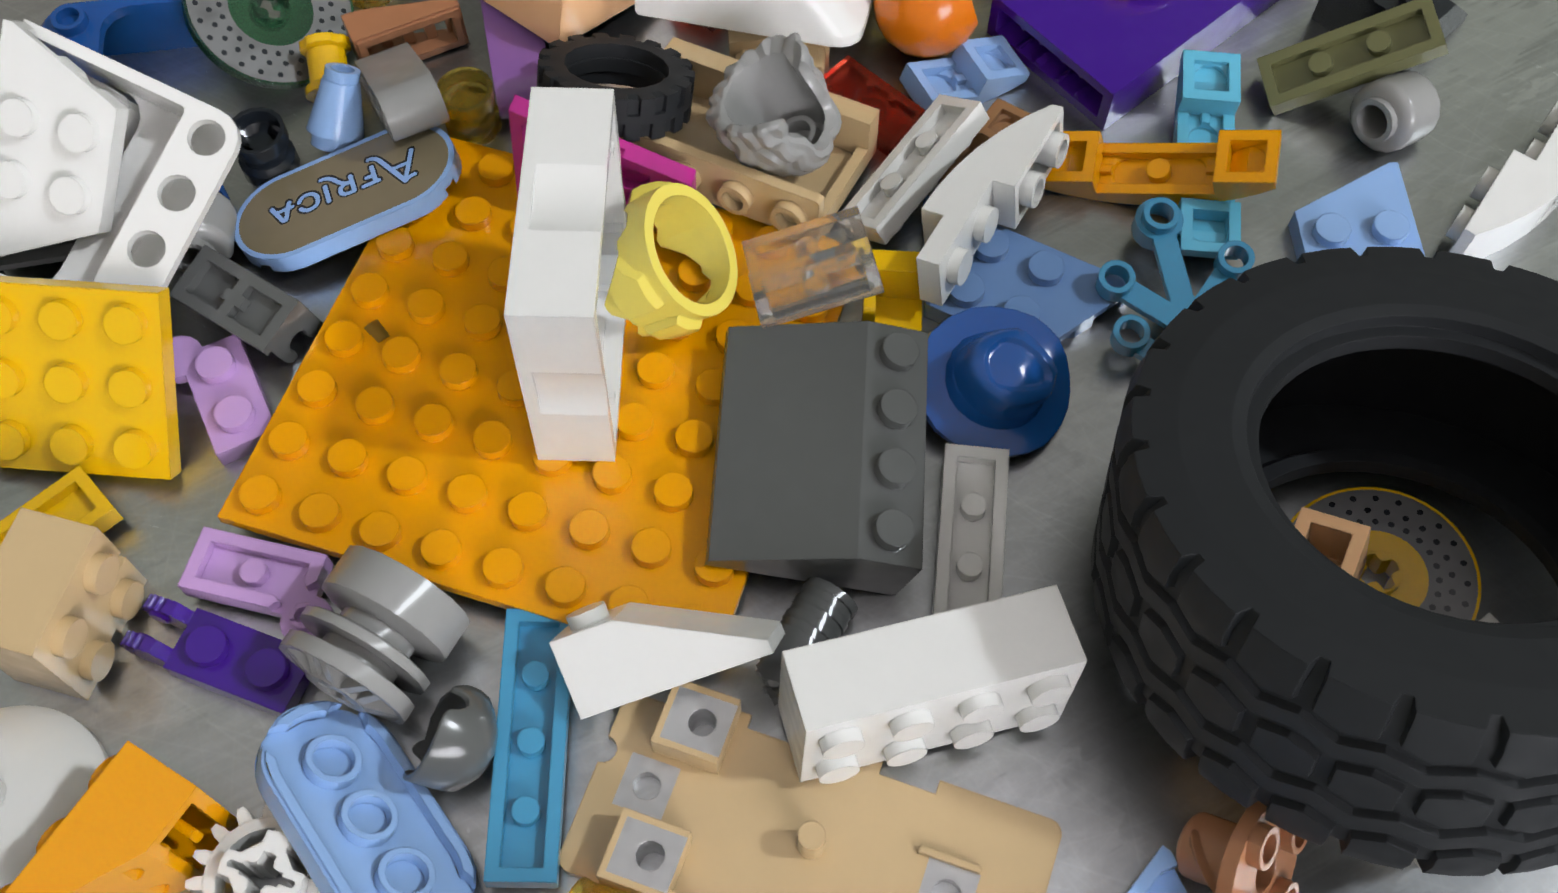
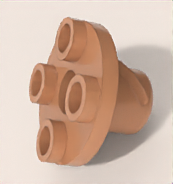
M1259 801L1245 810L1238 823L1207 812H1200L1188 820L1180 833L1176 847L1177 868L1182 876L1208 886L1213 893H1299L1298 883L1291 879L1297 855L1302 852L1307 840L1293 835L1265 820L1267 806Z

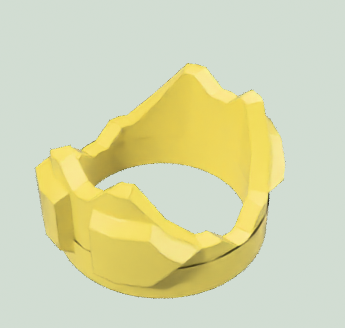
M655 181L640 185L631 190L628 203L624 209L627 213V224L617 241L618 257L604 306L611 315L627 319L633 325L638 326V334L641 336L651 335L662 340L678 338L698 332L701 328L702 320L724 311L731 303L736 291L738 267L730 233L715 207L694 188L685 184L666 181ZM654 225L658 229L657 242L660 247L687 255L701 265L702 273L711 280L709 290L697 302H693L683 296L666 276L655 248Z

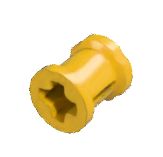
M320 32L307 35L299 41L300 53L307 59L310 83L305 87V95L308 101L312 103L315 101L322 75H324L325 64L333 62L348 64L346 54L351 51L350 38L344 34Z

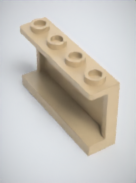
M673 37L664 49L672 48L681 53L680 59H688L693 65L692 70L695 71L690 120L687 124L683 123L682 129L674 134L667 131L663 138L651 140L646 136L640 137V141L631 143L695 169L696 190L705 196L711 204L722 207L732 214L743 215L769 226H775L785 234L796 235L818 244L876 152L880 110L829 92L830 97L840 112L842 124L838 135L833 141L834 147L828 161L819 169L803 176L790 175L780 177L775 174L763 173L742 165L736 158L735 152L720 143L717 139L716 131L706 120V112L711 108L709 97L713 95V89L719 82L724 80L726 67L736 63L738 59Z

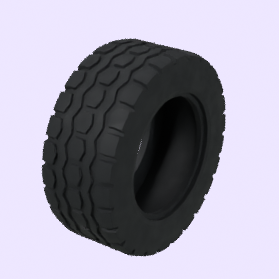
M1367 247L1360 256L1351 248H1338L1303 253L1296 262L1287 257L1243 271L1237 280L1228 278L1213 286L1170 321L1148 349L1132 376L1125 396L1100 502L1091 551V576L1094 582L1093 595L1096 612L1107 646L1110 647L1113 661L1125 686L1137 704H1146L1147 719L1163 739L1184 760L1195 756L1200 757L1198 763L1199 774L1245 808L1250 807L1257 801L1266 805L1265 820L1314 844L1322 846L1327 838L1331 836L1339 839L1341 854L1397 869H1404L1410 866L1414 858H1416L1423 873L1448 876H1485L1495 872L1497 868L1503 875L1531 872L1558 865V619L1520 624L1488 623L1460 619L1431 612L1382 593L1353 577L1317 550L1295 528L1280 508L1270 490L1288 481L1333 472H1369L1391 475L1437 488L1479 508L1509 529L1540 560L1558 587V281L1511 265L1504 271L1495 270L1491 260L1464 254L1437 251L1433 258L1425 257L1419 248Z

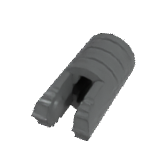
M818 577L807 578L802 586V590L793 599L791 607L782 616L781 624L785 635L774 653L759 658L760 662L756 664V673L758 677L762 678L765 685L763 690L772 699L774 706L778 704L782 651L840 637L847 629L849 621L857 613L858 607L855 601L846 592L829 581Z

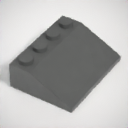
M872 321L736 326L728 328L725 337L705 565L806 581L809 577H818L839 587L896 595L922 570L928 367L927 332Z

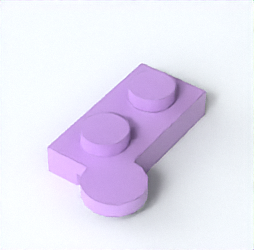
M180 335L173 337L176 384L189 383L216 456L223 465H227L251 455L273 413L245 344L234 335L203 347L198 340L190 336Z
M203 527L177 585L186 596L280 617V628L284 637L290 629L304 631L313 635L299 619L307 605L321 607L334 612L327 601L321 598L324 591L322 589L323 582L334 566L327 554L209 527Z

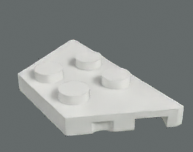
M10 19L2 20L0 36V257L111 232L129 109L106 89L95 87L87 78L86 72L68 57L56 55L32 35L35 30L26 22Z

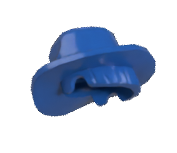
M984 306L969 308L945 318L928 334L926 419L934 432L950 444L1010 449V458L1026 455L1042 447L1055 435L1064 420L1069 406L1071 392L1070 373L1063 346L1059 338L1046 324L1035 316L1015 309Z

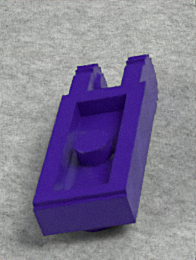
M149 594L141 608L153 619L164 624H172L184 630L175 647L172 649L142 632L136 633L130 630L126 632L119 644L132 654L162 666L169 674L176 678L276 717L297 706L310 683L304 672L292 663L279 649V645L282 642L281 639L197 608L194 612L176 601L156 594Z

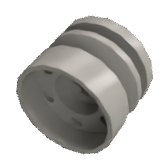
M349 545L322 585V589L328 598L341 610V613L337 614L321 607L307 605L299 619L313 635L304 631L290 629L280 643L279 649L292 663L304 672L311 683L332 698L359 712L371 713L389 722L402 725L415 706L401 690L422 695L430 684L424 672L409 658L413 655L427 661L443 663L470 621L465 611L450 596L406 565L364 546Z

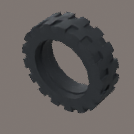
M593 33L592 37L585 38L580 34L568 36V41L566 42L559 39L549 44V49L543 48L540 51L537 68V87L614 89L619 137L628 142L640 141V137L646 136L651 140L663 138L667 131L674 134L682 129L683 123L687 124L689 122L695 71L692 70L693 65L688 59H680L681 53L672 48L663 49L660 43L647 39L645 42L636 41L635 36L620 34V38L609 37L608 33ZM598 84H616L633 88L607 87Z

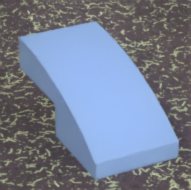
M1000 35L968 39L948 58L906 63L899 80L923 115L939 94L984 103L1025 83L1031 73L1004 36Z

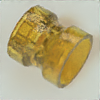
M470 66L458 67L444 74L439 79L437 86L450 118L449 122L444 123L449 137L482 146L493 141L502 128V120L495 102L493 82L489 75L481 69Z

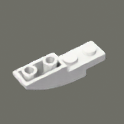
M1558 101L1554 104L1537 131L1547 136L1544 142L1534 138L1524 154L1513 150L1500 171L1488 166L1469 196L1479 202L1476 209L1474 210L1464 205L1445 237L1455 241L1449 252L1483 259L1525 236L1546 219L1558 206Z
M1052 104L1025 116L999 131L963 159L928 198L921 208L924 246L916 257L920 300L943 306L954 286H961L966 281L972 267L973 255L981 242L988 243L991 240L997 224L1016 229L1027 209H1034L1038 206L1045 189L1048 174L1052 168L1059 169L1062 166L1068 152L1070 137L1069 134L1063 133L1064 107Z

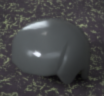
M470 685L454 686L440 698L430 718L425 740L417 742L412 748L413 753L420 759L421 763L415 771L406 770L404 772L403 779L405 781L440 791L455 792L464 789L484 773L496 751L498 728L492 702L482 690Z

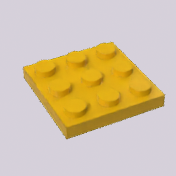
M0 276V467L70 472L80 465L87 474L171 480L181 472L169 287Z

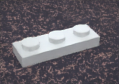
M939 94L836 217L846 234L886 245L902 228L904 222L927 194L936 187L940 178L959 155L969 147L973 138L990 119L980 101Z
M945 444L932 615L1002 598L1010 449Z

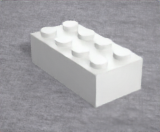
M1056 584L782 651L778 708L800 782L818 778L822 784H832L855 776L862 766L886 761L887 765L892 767L903 766L923 758L927 754L928 749L952 743L955 749H969L989 741L994 736V732L1018 726L1020 731L1024 733L1047 728L1056 723L1060 715H1062L1084 670L1087 658Z

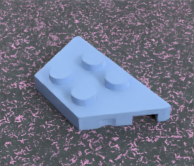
M1389 162L1296 210L1288 224L1297 260L1303 253L1338 248H1351L1359 256L1363 254L1367 247L1419 248L1424 254L1398 162Z

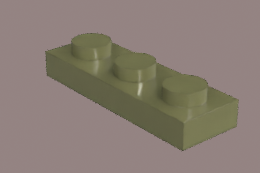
M1412 0L1257 58V63L1269 106L1274 116L1449 53L1433 1Z

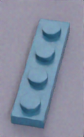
M506 608L497 714L498 738L493 761L483 882L486 888L558 889L571 695L549 642L564 630L568 624L522 609Z

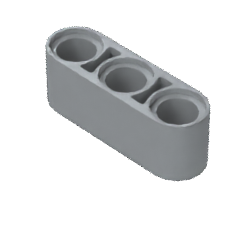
M408 42L354 61L355 67L361 71L360 80L366 95L393 142L450 121L446 105L433 75Z

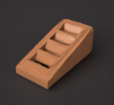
M428 0L357 10L341 15L357 60L406 42L409 43L421 60L469 43L460 5L457 0ZM444 21L446 29L436 30L435 24ZM423 28L424 32L414 33V31Z

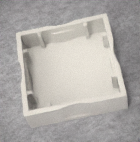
M531 87L504 319L538 460L615 462L626 319L611 315L604 304L618 257L617 241L626 228L627 213L624 211L626 201L622 181L614 89Z

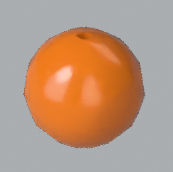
M872 0L876 22L886 41L903 54L913 57L930 59L949 55L961 44L965 43L978 26L972 0Z

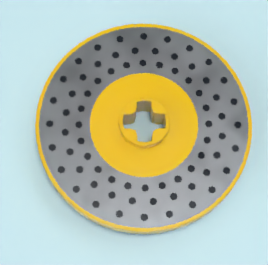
M1353 487L1325 494L1304 506L1305 508L1371 527L1366 563L1360 581L1364 582L1361 578L1367 567L1374 574L1385 572L1390 578L1384 589L1377 581L1369 582L1367 585L1400 601L1431 612L1475 621L1481 601V577L1477 560L1462 533L1437 509L1411 495L1378 487ZM1299 512L1291 519L1293 525L1296 523Z

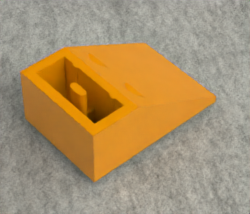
M127 741L116 755L107 758L97 767L89 780L86 793L65 818L56 821L44 832L36 846L34 857L12 883L0 889V893H180L186 890L185 880L204 874L205 867L192 857L195 850L213 851L219 843L214 838L211 828L218 824L231 832L239 826L237 818L196 785L130 741Z

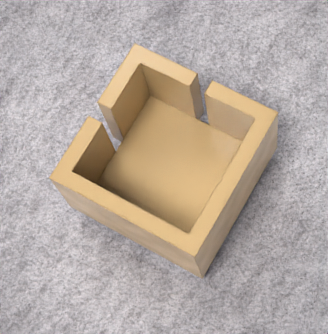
M23 507L20 508L0 545V670L14 680L88 701L97 682L103 680L109 673L115 656V645L111 642V639L115 632L122 633L127 621L131 620L138 613L143 603L144 586L147 579L126 557L119 556L121 552L98 527Z

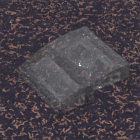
M858 206L742 241L749 270L748 277L762 329L885 292Z

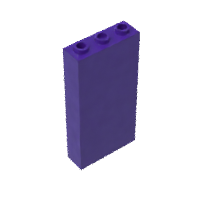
M992 0L987 33L991 37L1003 35L1025 66L1104 131L1179 75L1183 49L1212 51L1279 0Z

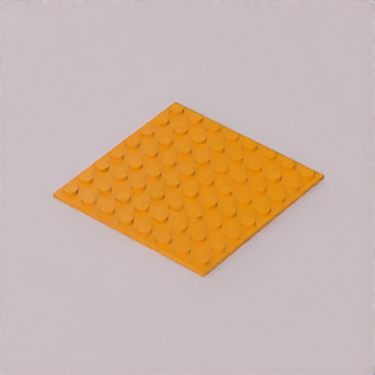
M450 137L462 164L457 184L453 179L446 188L449 196L438 208L429 214L368 241L217 517L222 523L337 558L342 557L349 545L364 546L406 565L441 590L504 609H522L568 624L566 620L567 615L599 601H605L608 610L629 602L735 615L750 572L705 565L726 331L729 327L839 322L860 264L864 247L822 236L817 244L796 235L785 234L775 226H769L746 216L732 214L727 210L715 207L730 233L737 258L738 279L731 303L721 313L703 319L698 332L673 339L659 340L651 335L641 336L638 334V326L633 325L626 319L615 462L538 460L504 319L518 200L513 153ZM654 225L655 248L666 276L683 296L693 302H697L709 290L711 280L702 273L701 265L687 255L660 247L657 242L658 229ZM377 319L390 335L380 343L364 329L365 326Z

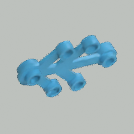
M1151 198L1138 207L1131 225V232L1134 240L1141 247L1154 251L1167 300L1136 282L1134 269L1128 263L1121 260L1106 262L1099 271L1095 286L1098 294L1103 299L1110 302H1121L1165 329L1171 320L1184 308L1187 309L1196 298L1228 278L1237 280L1243 271L1251 269L1255 262V254L1253 249L1245 242L1232 240L1224 243L1214 259L1213 272L1194 298L1177 239L1184 223L1182 211L1174 201L1168 198ZM1150 215L1163 216L1169 222L1166 224L1157 223ZM1224 257H1238L1242 261L1243 267L1236 268L1230 266ZM1117 275L1124 280L1126 285L1113 287L1107 283L1105 277ZM1133 314L1120 317L1115 322L1110 334V344L1115 352L1125 357L1134 356L1140 361L1145 357L1155 340L1150 338L1151 330L1146 320ZM1124 329L1134 330L1139 335L1140 341L1134 343L1127 342L1121 337L1120 331Z

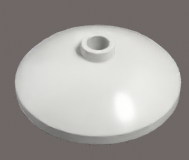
M31 705L0 708V889L12 883L36 854V846L44 832L53 823L68 815L88 790V783L94 771L104 760L109 758L102 744L88 728L74 718L51 708Z

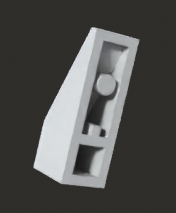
M599 601L567 615L566 620L569 625L553 638L549 644L580 719H584L773 654L785 632L781 622L777 620L629 602L608 610L605 601Z

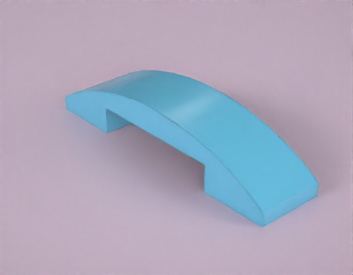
M1183 49L1176 93L1173 143H1218L1219 130H1235V114L1241 103V54ZM1181 197L1177 206L1182 211L1184 223L1177 239L1182 256L1215 258L1224 243L1232 240L1241 241V202H1235V199L1218 201ZM1226 256V257H1224L1225 259H1228V260H1238V259H1239L1238 257H1235V256Z

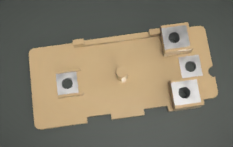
M689 682L671 688L666 703L645 697L620 707L608 735L609 739L617 746L616 754L609 761L597 762L560 851V866L564 872L617 893H932L933 888L941 882L953 884L959 893H1046L1061 841L1062 831L1059 824L1051 818L941 780L935 794L880 775L883 761L862 766L855 776L841 782L822 784L818 778L800 782L789 742L749 729L752 715L742 712L740 699ZM702 724L715 728L713 732L706 736H698L693 733V730ZM645 776H652L660 782L659 793L649 800L640 799L634 793L636 782ZM658 853L665 857L662 865L655 870H645L640 867L641 861L648 854Z

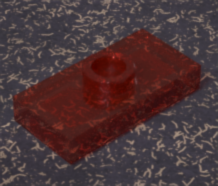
M849 55L824 74L828 92L880 110L876 149L886 156L892 152L926 111Z

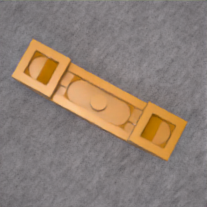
M1219 130L1218 143H1104L1100 131H1063V133L1069 134L1070 137L1066 158L1059 169H1051L1045 183V190L1064 195L1141 205L1146 200L1157 197L1168 198L1177 205L1181 197L1218 201L1240 199L1276 189L1282 130Z

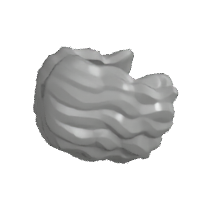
M792 33L787 37L781 34L767 37L755 50L749 49L744 51L736 63L726 67L724 80L719 82L713 89V95L709 97L711 108L706 112V120L716 131L717 139L729 150L735 152L736 158L742 165L780 177L790 175L803 176L823 166L830 157L834 147L833 141L838 135L842 124L840 112L829 95L824 76L814 66V60L809 53L808 47L801 41L798 33Z

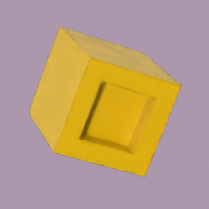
M866 249L861 321H872L922 331V300H920L916 262V257L920 252Z

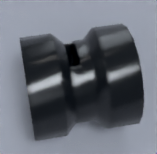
M258 107L242 111L232 118L241 133L242 144L237 156L238 163L247 181L253 186L260 187L267 181L300 167V158L292 141L289 139V133L278 113L271 109Z

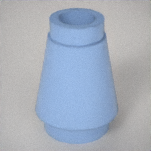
M335 62L325 64L324 75H322L306 125V130L311 133V145L319 150L332 153L365 138L360 82L361 71L357 67Z

